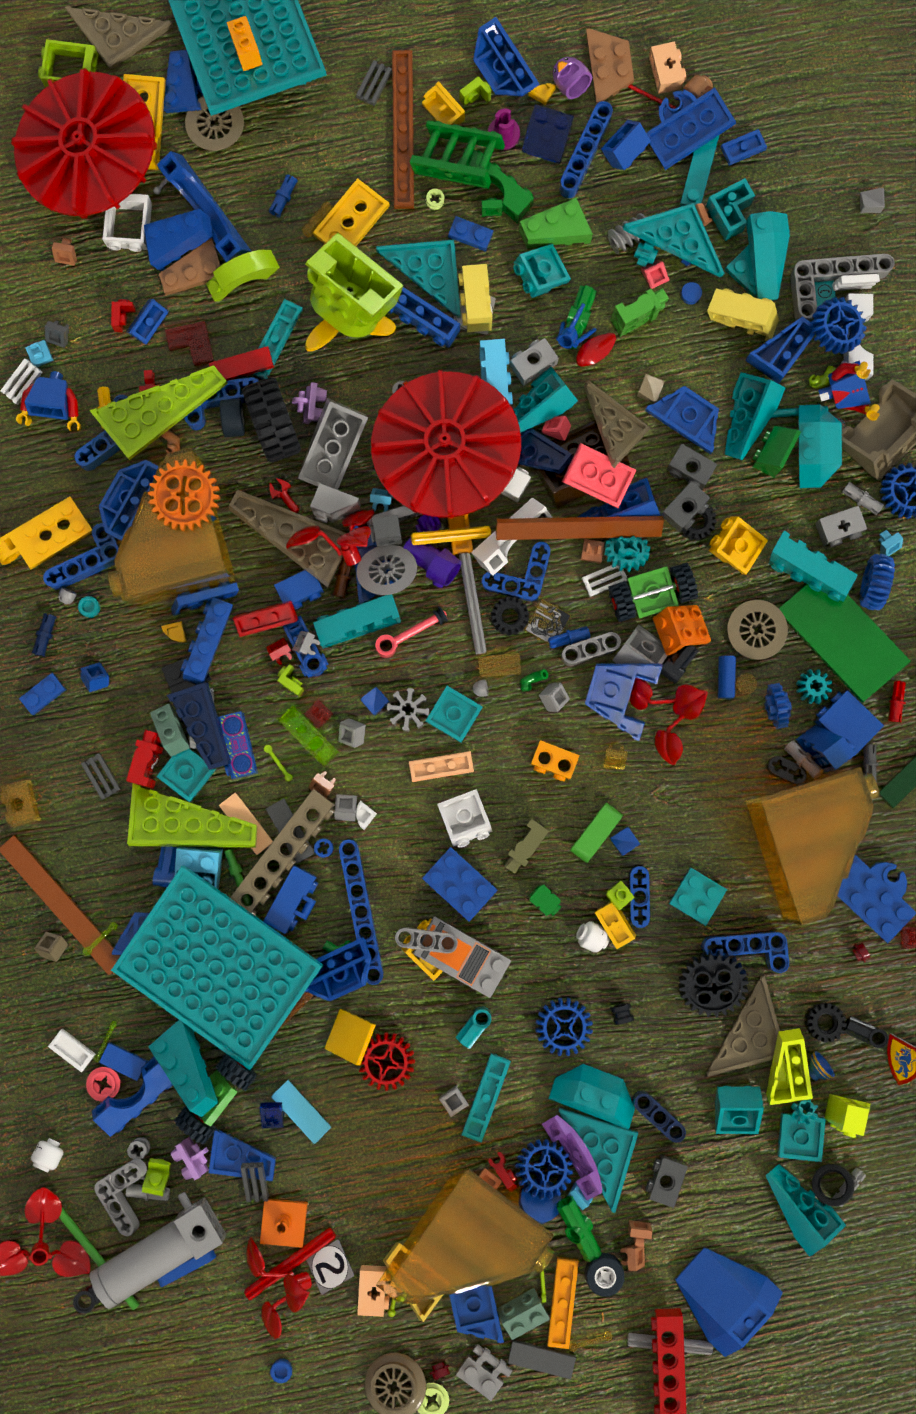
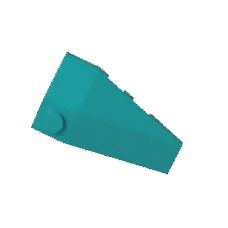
M773 211L750 214L746 220L756 297L758 299L778 300L790 237L787 214Z
M552 367L548 368L531 384L533 388L527 395L522 394L519 398L520 403L513 409L519 423L520 433L563 414L578 401Z
M740 373L732 399L735 401L734 408L730 411L732 423L727 434L725 455L739 460L744 459L778 408L785 387L769 379Z
M780 1164L765 1175L795 1239L809 1257L824 1248L846 1226L831 1206L822 1204L815 1198L813 1191H807L800 1186L799 1180Z

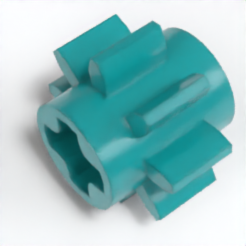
M639 242L634 257L638 258L637 264L646 267L647 263L653 264L658 249L648 242L644 244Z
M811 1099L797 1101V1103L791 1105V1108L795 1110L791 1117H795L798 1125L806 1123L809 1126L811 1119L816 1120L818 1117L814 1113L818 1106L814 1105Z

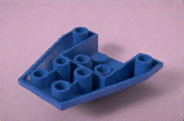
M703 1247L675 1278L708 1342L724 1357L740 1350L773 1315L783 1293L767 1276L706 1247Z

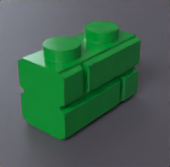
M539 884L528 896V900L546 916L550 914L554 916L562 907L559 905L561 900L544 884Z

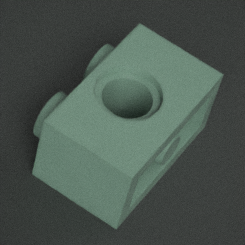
M170 704L150 712L162 746L171 757L190 748L178 715Z

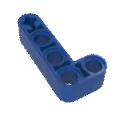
M250 377L227 381L228 384L216 392L217 396L214 399H207L184 417L187 425L193 430L202 429L206 421L204 409L220 407L221 400L239 398L242 403H246L241 388L259 380ZM231 389L238 390L234 396H229L228 392ZM193 415H199L197 422H190Z
M118 395L114 398L113 402H118L128 397L126 395ZM104 430L77 450L75 461L83 470L91 471L121 449ZM106 443L107 448L104 451H99V446ZM86 456L89 460L88 462H85L84 460Z
M103 523L95 525L92 529V535L97 547L48 569L43 576L45 584L54 590H60L61 587L66 588L119 563L123 559L124 554L118 540L109 534L106 538L100 539L99 535L104 530ZM116 549V555L111 558L108 557L109 550ZM97 557L96 565L89 566L90 559ZM78 566V572L75 575H70L71 568ZM55 575L58 577V578H56V581H57L56 583L52 582V581H54V576H55Z
M769 931L706 937L701 943V949L706 955L709 952L707 947L711 945L712 941L713 944L722 945L723 949L720 947L713 948V956H716L717 951H720L721 956H724L726 953L729 956L765 953L766 964L770 970L776 973H783L789 967L787 939L779 932ZM777 935L780 943L777 947H773L771 939ZM756 937L759 940V945L757 948L752 949L750 947V940ZM732 939H736L738 947L731 951L728 944ZM776 957L782 959V965L779 968L773 966V961Z

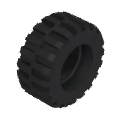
M270 377L245 386L242 389L243 396L267 461L273 463L298 454L301 451V447L276 378Z

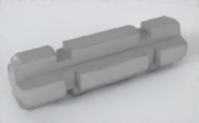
M855 1168L851 1173L855 1183L854 1191L859 1186V1181L862 1182L866 1177V1174L859 1168ZM846 1181L840 1187V1192H836L833 1198H839L845 1193Z

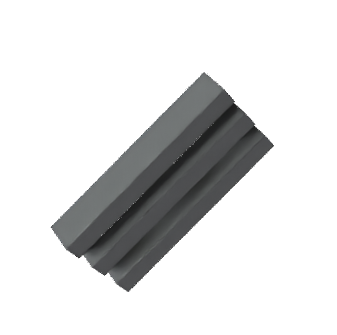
M373 60L356 94V98L375 107L392 73V68H386L384 64L379 65L377 61ZM377 69V72H376V74H375V76H374V78H373V80H372V82H371V84H370V86H369V88H368V90H367L365 96H363V94H364V92H365V90H366V88H367V86H368V84H369V82H370V80H371V78H372V76H373L375 70ZM383 72L385 74L371 100L369 97Z
M101 753L81 763L102 800L121 790ZM99 760L114 789L111 790L95 761ZM90 764L92 765L93 769L98 775L107 793H104V791L102 790L100 784L98 783L97 779L95 778L93 772L89 767Z
M263 1162L242 1163L241 1174L246 1201L251 1202L252 1199H255V1202H259L260 1199L268 1201L269 1193ZM247 1168H249V1171H250L251 1182H252V1187H253V1193H252V1191H251V1185H250L249 1174H248V1169H247ZM255 1168H258L262 1192L258 1190Z

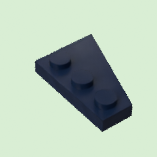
M530 428L521 432V453L518 464L561 474L572 461L573 455L534 429Z

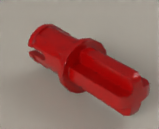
M896 680L894 682L892 700H889L890 711L888 721L902 722L903 706L906 704V702H903L906 686L904 681Z

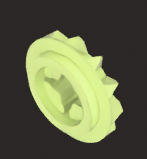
M435 1382L426 1383V1395L417 1411L420 1414H444L449 1406L448 1392L443 1385ZM437 1393L436 1401L438 1404L432 1402L427 1406L428 1398L426 1395L432 1397Z

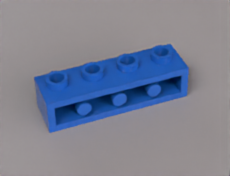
M404 287L397 304L388 312L398 315L403 323L414 325L416 330L422 335L426 336L428 334L436 344L442 347L445 345L449 348L460 332L459 322Z
M214 597L211 603H206L203 614L206 615L203 622L199 621L195 632L198 633L196 641H191L188 649L191 655L189 660H184L180 670L184 672L183 680L197 685L205 682L231 615L233 604Z

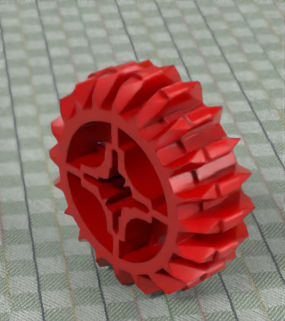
M388 1032L384 1033V1039H381L379 1033L376 1034L377 1041L371 1037L369 1041L371 1045H368L364 1059H362L361 1064H364V1066L359 1068V1072L366 1071L367 1073L363 1076V1080H367L370 1077L371 1080L368 1085L372 1086L374 1082H377V1090H380L381 1084L385 1085V1091L389 1090V1084H392V1088L396 1090L397 1081L401 1086L405 1084L402 1077L407 1080L410 1079L411 1076L406 1071L414 1072V1068L409 1066V1064L415 1063V1059L409 1058V1056L414 1054V1051H406L410 1047V1043H406L403 1046L404 1037L396 1041V1033H393L392 1039L388 1038ZM388 1044L385 1053H371L377 1046ZM394 1046L402 1053L404 1063L393 1057ZM390 1051L389 1061H392V1064L389 1063L386 1066L385 1071H383L384 1065L383 1062H381V1059H385L388 1052ZM369 1060H373L374 1063L379 1065V1076L370 1068ZM389 1069L402 1070L395 1077L385 1078Z

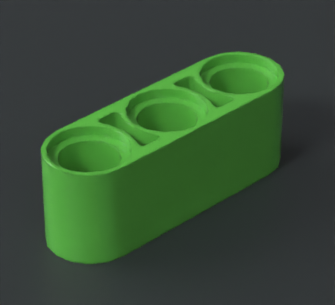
M606 802L571 847L570 851L585 863H588L621 820L623 814Z

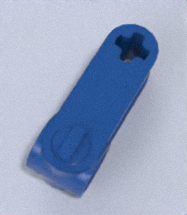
M301 615L298 616L297 622L283 625L293 647L300 631L309 632ZM313 643L310 649L316 653L315 655L296 652L301 662L299 667L304 676L309 678L320 676L324 670L328 669L327 665H329L325 655L320 654L316 644ZM313 660L319 661V667L315 670L309 669V663Z

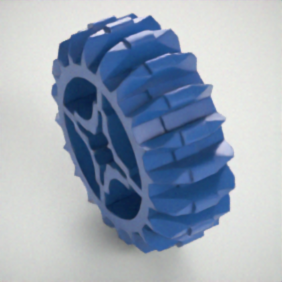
M834 297L824 301L817 307L816 312L813 313L812 317L814 320L810 324L815 328L812 329L811 333H816L814 340L820 341L819 347L826 346L825 352L832 350L833 354H845L859 346L865 334L863 332L867 327L863 323H865L866 319L861 318L863 311L858 312V305L852 306V300L845 301L844 297L839 299ZM828 314H830L829 324H827V316H828ZM850 327V335H849V338H848V337H847V335L849 334V333H848V328Z
M908 463L906 467L900 464L898 469L893 467L891 473L885 475L887 480L881 482L884 488L880 489V493L885 494L881 500H887L888 503L885 505V508L890 506L893 508L890 512L891 514L898 511V518H901L904 514L906 519H910L912 515L916 518V506H908L911 499L916 500V465L913 468L912 463ZM902 476H909V477H910L909 480H907L906 483H903V482L897 483V482H895L896 479L899 478V477H902ZM907 487H909V489H910L909 492L912 491V493H911L910 495H909V494L907 493V491H906V488H907ZM895 493H897L900 496V501L897 499Z
M874 554L868 560L859 593L862 607L869 610H880L886 604L894 578L895 564L893 558L884 554Z
M561 997L558 998V1005H555V1002L551 1000L552 1008L549 1009L547 1005H544L543 1008L547 1011L546 1014L540 1011L538 1013L543 1020L538 1019L535 1021L536 1024L542 1025V1027L535 1029L536 1033L543 1032L538 1037V1040L546 1039L542 1046L546 1048L551 1045L550 1053H553L557 1048L558 1056L562 1055V1050H565L566 1055L570 1056L569 1049L571 1048L577 1054L576 1046L579 1045L584 1049L585 1045L581 1041H590V1038L585 1036V1034L593 1033L592 1029L587 1028V1026L593 1025V1022L585 1020L590 1017V1013L582 1014L586 1008L582 1005L577 1009L579 1004L577 1000L574 1001L573 1005H570V998L566 999V1004H563ZM566 1009L574 1013L566 1018H561L555 1012ZM551 1017L556 1023V1028L548 1036L547 1022ZM579 1017L581 1020V1031L577 1036L573 1032L572 1027L576 1022L575 1020ZM556 1019L564 1022V1024L568 1022L567 1026L572 1034L564 1030L563 1032L559 1031L561 1027ZM564 1035L573 1040L566 1044L555 1042L556 1039Z
M545 1139L543 1144L540 1140H536L535 1146L531 1142L527 1144L528 1149L523 1148L521 1150L524 1156H517V1160L522 1164L515 1165L516 1169L521 1170L515 1176L518 1178L522 1177L523 1179L518 1183L519 1186L526 1184L527 1187L524 1189V1192L527 1193L532 1190L531 1197L533 1198L539 1193L540 1200H543L545 1195L549 1200L552 1199L553 1193L557 1197L560 1196V1190L565 1191L567 1189L564 1183H571V1179L567 1175L573 1174L572 1170L567 1169V1167L572 1165V1162H566L565 1160L569 1157V1154L562 1155L561 1152L564 1147L561 1146L556 1149V1142H552L549 1146L548 1139ZM542 1152V1156L539 1157L537 1164H529L530 1158L534 1153ZM550 1155L555 1158L558 1166L551 1163ZM545 1165V1168L547 1167L549 1171L543 1174L539 1167ZM529 1173L537 1176L539 1185L532 1180ZM550 1175H559L557 1182L552 1187H546Z

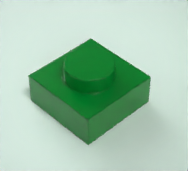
M496 198L483 200L481 204L482 217L502 216V200H497Z

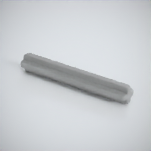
M628 1333L627 1344L630 1347L652 1349V1339H655V1335ZM684 1339V1352L712 1355L713 1345L708 1341Z

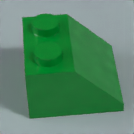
M774 426L771 431L767 430L762 438V442H764L762 449L758 448L752 458L755 460L752 467L775 478L784 467L801 431Z

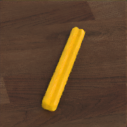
M489 526L417 532L412 533L411 542L413 545L482 539L488 538L491 535V529Z

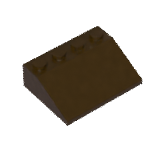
M596 420L570 431L565 441L556 438L551 440L570 452L573 457L580 443L608 456ZM626 455L621 463L630 467L629 458ZM569 465L561 474L535 468L556 508L587 495V493L562 482Z

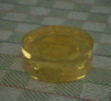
M751 674L740 675L735 681L736 690L743 695L753 693L757 688L756 678Z

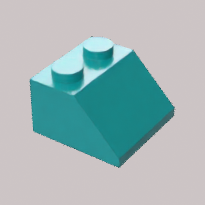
M717 1087L715 1097L716 1134H759L764 1110L760 1087Z

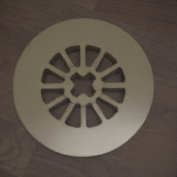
M204 96L199 98L198 102L201 104V110L187 111L185 128L189 138L197 146L210 151L223 150L233 145L240 137L244 127V117L240 107L227 110L223 115V112L211 116L207 112L209 110ZM212 121H213V122H217V121H218L219 125H218V126L214 125V126L212 127L211 122H212ZM218 133H220L223 137L218 139Z
M750 600L742 603L733 611L728 621L727 632L730 643L738 653L750 659L761 660L769 658L781 650L787 639L788 626L785 616L774 604L764 600ZM755 613L760 614L758 621H756ZM746 615H751L752 622L746 617ZM762 616H767V619L762 623ZM742 619H743L749 626L744 625V624H741ZM771 620L773 625L765 626V623ZM759 625L762 634L758 633L755 635L752 626L756 627ZM741 627L747 629L748 631L740 632L739 629ZM774 628V633L768 632L766 629ZM749 634L747 639L743 641L741 635ZM765 635L772 636V640L770 641ZM752 637V643L749 646L746 642ZM761 638L767 643L766 646H763ZM756 639L758 641L759 648L754 647Z
M387 1353L378 1357L370 1365L365 1377V1392L369 1403L379 1414H413L420 1408L425 1398L426 1381L422 1369L412 1358L401 1353ZM388 1368H392V1369H393L392 1376H391V1374H390ZM397 1369H400L401 1373L397 1377ZM382 1371L385 1373L387 1378L381 1375ZM405 1372L408 1377L402 1380L401 1377ZM379 1379L385 1384H379L377 1383V1380ZM394 1381L397 1382V1387L400 1388L395 1392L392 1391L393 1387L390 1386ZM411 1381V1385H405L404 1383ZM377 1388H382L385 1390L381 1393H378ZM405 1390H411V1395L407 1393ZM387 1393L388 1396L384 1401L381 1396ZM402 1396H404L405 1398H407L408 1401L405 1402ZM390 1397H392V1405L387 1403ZM396 1397L400 1403L398 1406L396 1405Z

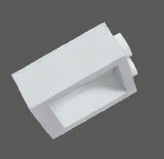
M130 194L119 203L121 206L119 209L143 210L141 239L113 237L116 208L112 207L105 211L103 241L109 249L121 250V248L134 252L148 250L144 225L150 223L152 202L148 195Z

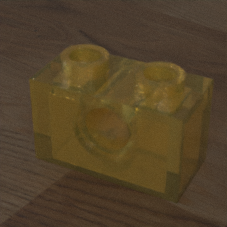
M30 780L1 786L0 798L2 803L6 805L7 812L5 813V818L11 827L18 828L41 821ZM18 799L23 801V807L20 810H17L15 807Z

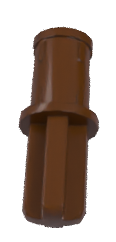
M344 558L340 562L338 574H335L337 579L332 593L333 596L339 598L346 597L348 582L351 581L350 573L352 566H347Z

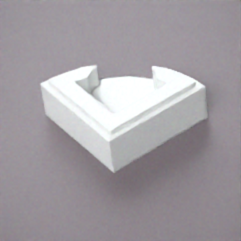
M360 801L356 810V818L360 827L365 830L377 813Z

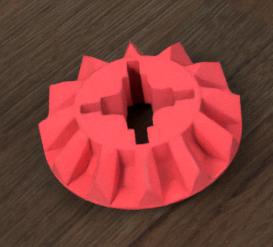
M109 1067L96 1068L87 1078V1092L93 1099L101 1102L108 1096L114 1098L120 1090L121 1080L119 1079L118 1072ZM107 1076V1083L112 1087H105L101 1091V1084L97 1081H102Z

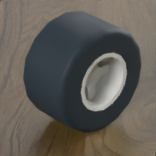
M241 399L221 400L220 418L224 437L244 436L245 423Z
M602 1253L598 1259L587 1262L585 1266L586 1282L595 1294L602 1297H610L622 1288L625 1281L624 1271L620 1261L614 1255Z

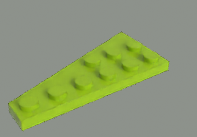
M213 365L191 373L190 376L179 380H172L168 384L155 386L130 395L121 401H114L108 403L107 406L89 411L126 457L131 460L228 383Z
M132 784L128 846L256 848V824L235 817L231 818L217 811H210L199 805L172 796L162 795L157 791Z

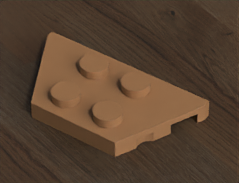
M588 28L586 29V38L597 105V103L606 100L610 96H615L621 89L633 84L634 75L629 41Z

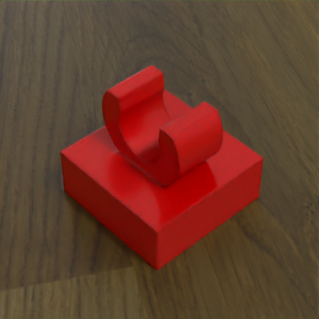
M284 637L266 647L273 661L276 660L279 665H282L280 657L283 655H287L289 660L292 659L291 649Z

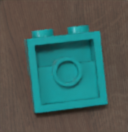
M553 244L519 254L513 262L514 272L516 275L521 276L523 290L525 293H529L531 298L548 293L552 288L567 284L571 280Z

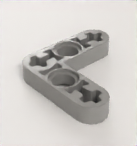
M138 1158L131 1160L106 1175L95 1184V1192L118 1231L124 1236L132 1235L139 1228V1220L121 1190L138 1181L146 1174V1164ZM136 1168L138 1171L131 1175L129 1171ZM117 1174L122 1175L124 1184L118 1181ZM113 1202H117L120 1205V1211L114 1208Z

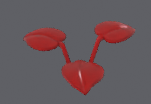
M375 510L356 511L343 519V526H349L350 532L337 539L336 542L341 546V549L320 530L319 526H309L300 529L290 537L286 547L288 549L290 546L307 544L318 536H322L336 550L338 556H343L347 566L355 565L361 561L357 546L367 547L371 529L367 526L355 529L354 527L368 522L374 515Z
M636 678L629 699L632 706L636 709L644 710L648 707V703H674L673 711L679 717L666 731H657L655 746L660 756L666 762L676 765L677 761L681 758L683 745L678 735L672 733L671 730L682 719L693 720L700 715L708 692L684 684L677 688L675 699L652 700L650 698L653 692L650 685L645 680Z
M41 1187L34 1191L25 1205V1216L28 1222H40L38 1242L33 1245L31 1253L26 1249L21 1250L20 1244L15 1241L7 1240L1 1242L0 1276L20 1273L26 1268L28 1259L34 1265H44L48 1259H52L53 1255L55 1256L52 1266L54 1271L60 1276L73 1277L90 1273L89 1255L79 1242L65 1241L62 1243L60 1251L54 1250L52 1252H49L48 1244L43 1242L44 1222L52 1223L56 1221L62 1212L61 1200L47 1187Z
M250 1237L246 1249V1259L251 1273L255 1277H259L260 1274L263 1277H284L283 1284L286 1296L275 1302L272 1306L268 1301L264 1302L261 1311L264 1326L275 1340L280 1337L282 1332L281 1320L275 1311L277 1306L287 1301L290 1310L294 1313L298 1312L310 1294L307 1290L311 1288L312 1282L310 1275L306 1271L296 1275L293 1272H265L263 1256L256 1246L253 1237Z

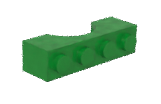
M474 150L467 166L478 167L483 153L479 150ZM489 162L486 169L490 176L491 184L497 186L503 194L502 212L518 224L533 206V194L527 188L520 187L512 176L505 175L496 163Z

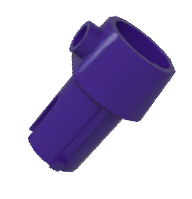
M411 537L403 547L414 556L417 565L427 571L426 578L432 580L433 585L436 587L448 586L461 568L462 562L446 548L440 551L430 544L413 545Z

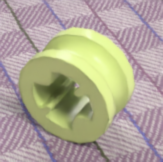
M431 189L426 195L427 206L433 210L443 206V192L439 189ZM432 196L435 198L439 196V203L436 201L431 202Z

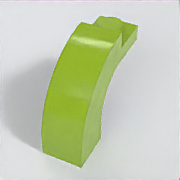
M271 250L252 251L235 257L213 271L214 277L206 285L214 301L220 302L239 285L254 279H268L280 267Z

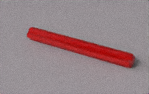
M331 1228L326 1229L269 1272L289 1273L334 1240L336 1237L335 1232ZM262 1276L244 1290V1294L248 1300H252L282 1277Z

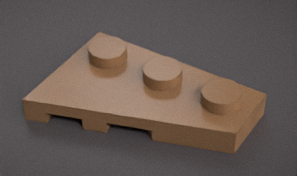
M212 238L159 273L166 296L206 284L214 277L213 271L221 265Z

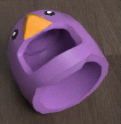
M564 57L558 60L553 68L554 82L560 92L568 99L578 98L591 84L592 74L581 61L574 57Z

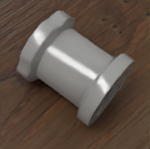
M144 1137L136 1138L127 1149L128 1156L132 1159H143L151 1148L149 1140ZM137 1145L143 1148L141 1152L140 1150H135Z

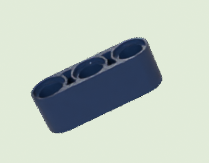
M640 1090L634 1093L632 1102L635 1108L669 1140L677 1143L685 1138L686 1130L680 1121L648 1092ZM643 1096L647 1097V1105L643 1107L638 1106V1099ZM658 1111L664 1112V1117L661 1121L654 1120V1114ZM673 1126H679V1134L675 1136L670 1135V1129Z

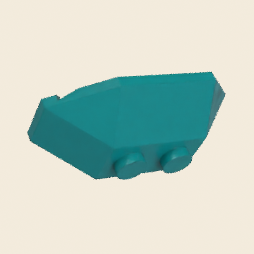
M820 404L799 405V431H801L799 435L800 489L821 488L842 466V423Z
M585 1064L556 1077L548 1098L628 1130L635 1111L623 1079Z

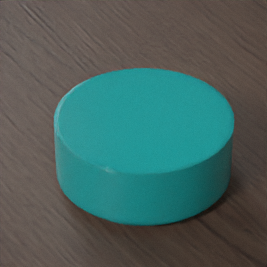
M86 596L79 601L78 610L83 616L92 618L99 613L100 603L94 597Z

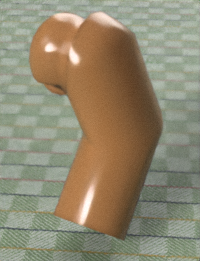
M168 430L161 435V437L167 440L166 452L168 455H177L180 451V438Z

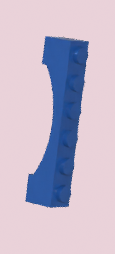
M170 151L157 166L166 179L186 198L194 210L201 209L210 217L213 239L216 243L215 247L224 260L228 262L242 254L252 252L183 155Z

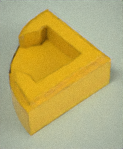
M551 83L539 85L528 92V96L546 105L555 91L556 85Z
M182 621L161 626L163 632L171 640L180 643L187 642Z

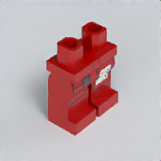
M145 730L142 741H136L135 746L138 748L134 752L126 781L154 789L156 781L151 779L154 766L159 762V754H163L164 748L160 747L161 740L158 733Z

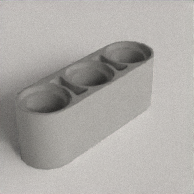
M609 632L569 645L562 651L561 660L567 666H574L611 654L619 648L621 639L616 633ZM613 638L616 646L614 648L607 647L605 639ZM588 644L594 645L596 653L588 654L585 646ZM567 651H574L576 653V660H568L565 653Z
M403 927L395 935L396 943L403 948L452 953L458 945L456 936L446 932ZM406 931L410 933L411 941L409 943H402L400 941L399 935L401 932ZM428 934L432 937L433 942L430 946H424L421 943L422 935ZM450 937L453 939L454 946L451 949L443 947L442 940L444 938Z

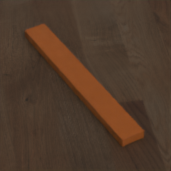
M392 50L394 209H414V172L409 162L412 155H414L412 50Z
M663 516L497 519L496 540L619 538L621 536L624 538L632 536L661 537L664 518Z
M13 835L0 847V853L108 975H111L113 973L111 969L121 955H112L114 946L18 837Z

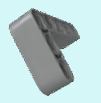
M874 254L799 261L790 274L795 320L802 316L810 322L813 319L812 315L817 309L814 282H835L844 275L879 274V279H882L894 267V258L889 254ZM879 263L884 264L886 269H882ZM858 265L864 266L866 271H862ZM838 267H843L846 272H841ZM818 269H823L826 274L819 273ZM797 270L804 271L806 276L799 275ZM799 290H805L808 295H801ZM801 310H807L810 315H804Z

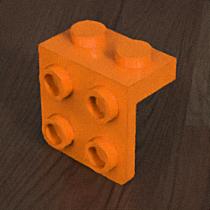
M697 605L666 607L653 617L666 655H673L684 646L708 644L711 642L703 616Z

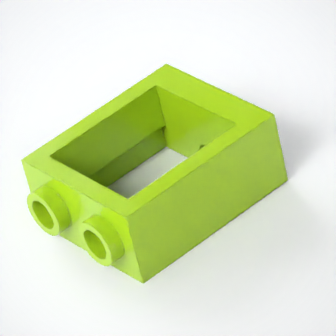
M46 39L45 47H42L41 51L42 66L38 69V77L45 88L49 86L47 80L50 78L54 82L61 79L60 77H52L55 55L84 58L83 68H86L89 72H96L99 55L94 45Z

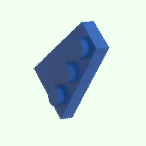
M224 582L216 588L204 587L192 594L190 592H183L176 597L171 607L173 616L179 615L180 610L187 607L190 610L197 609L206 601L211 603L213 597L219 600L234 597L239 591L237 583L230 584V582Z

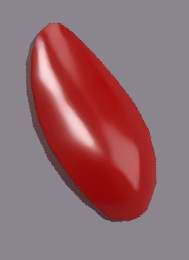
M606 333L585 342L577 353V365L580 367L591 366L604 359L612 350L616 341V335Z

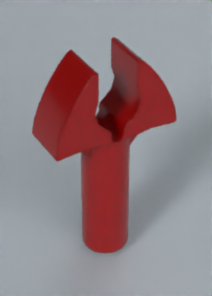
M276 478L282 486V492L275 490L270 483L272 499L281 498L290 511L298 513L300 509L288 494V489L291 488V485L282 479Z

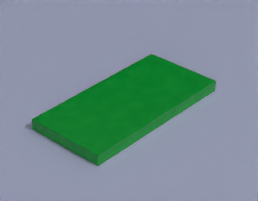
M807 584L779 608L790 627L862 703L911 662L849 595H847L844 602L840 600L834 601L828 597V594L823 591H814Z

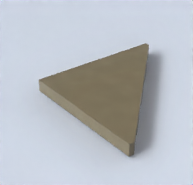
M65 6L67 13L91 45L95 46L97 53L110 70L174 27L170 20L160 21L150 17H133L122 13H105L95 9H78Z
M588 380L584 385V389L611 466L615 468L647 434L650 427Z
M764 975L759 977L707 1070V1077L773 1060L777 1035L780 1029Z

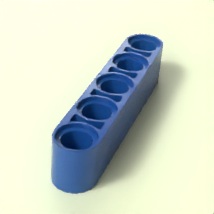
M601 101L595 106L563 173L559 190L564 198H573L577 194L610 124L613 109L611 104L606 101ZM599 113H605L607 116L602 117ZM596 130L598 134H592L590 131ZM582 148H588L590 152H584ZM578 165V166H580L582 169H581V170H575L573 167ZM566 183H570V184H572L574 187H572V188H567V187L565 186V184H566Z

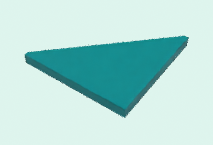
M694 203L629 222L622 227L624 231L718 277H722L725 274Z
M454 240L376 246L377 253L453 315L461 318Z
M559 1107L558 1111L563 1120L576 1131L592 1155L600 1176L602 1194L611 1211L615 1213L638 1131L628 1130L615 1124Z

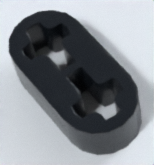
M776 756L767 762L769 773L791 784H800L806 779V770L790 760ZM779 760L780 766L784 767L785 771L782 769L775 771L772 763ZM798 769L801 778L794 780V775L788 773V771H797Z

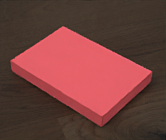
M580 443L562 482L619 508L636 473V469L621 462L613 468L608 456Z

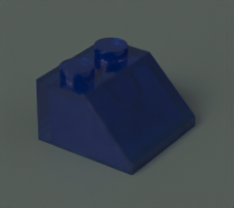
M535 104L528 124L522 152L560 164L572 129L574 116Z

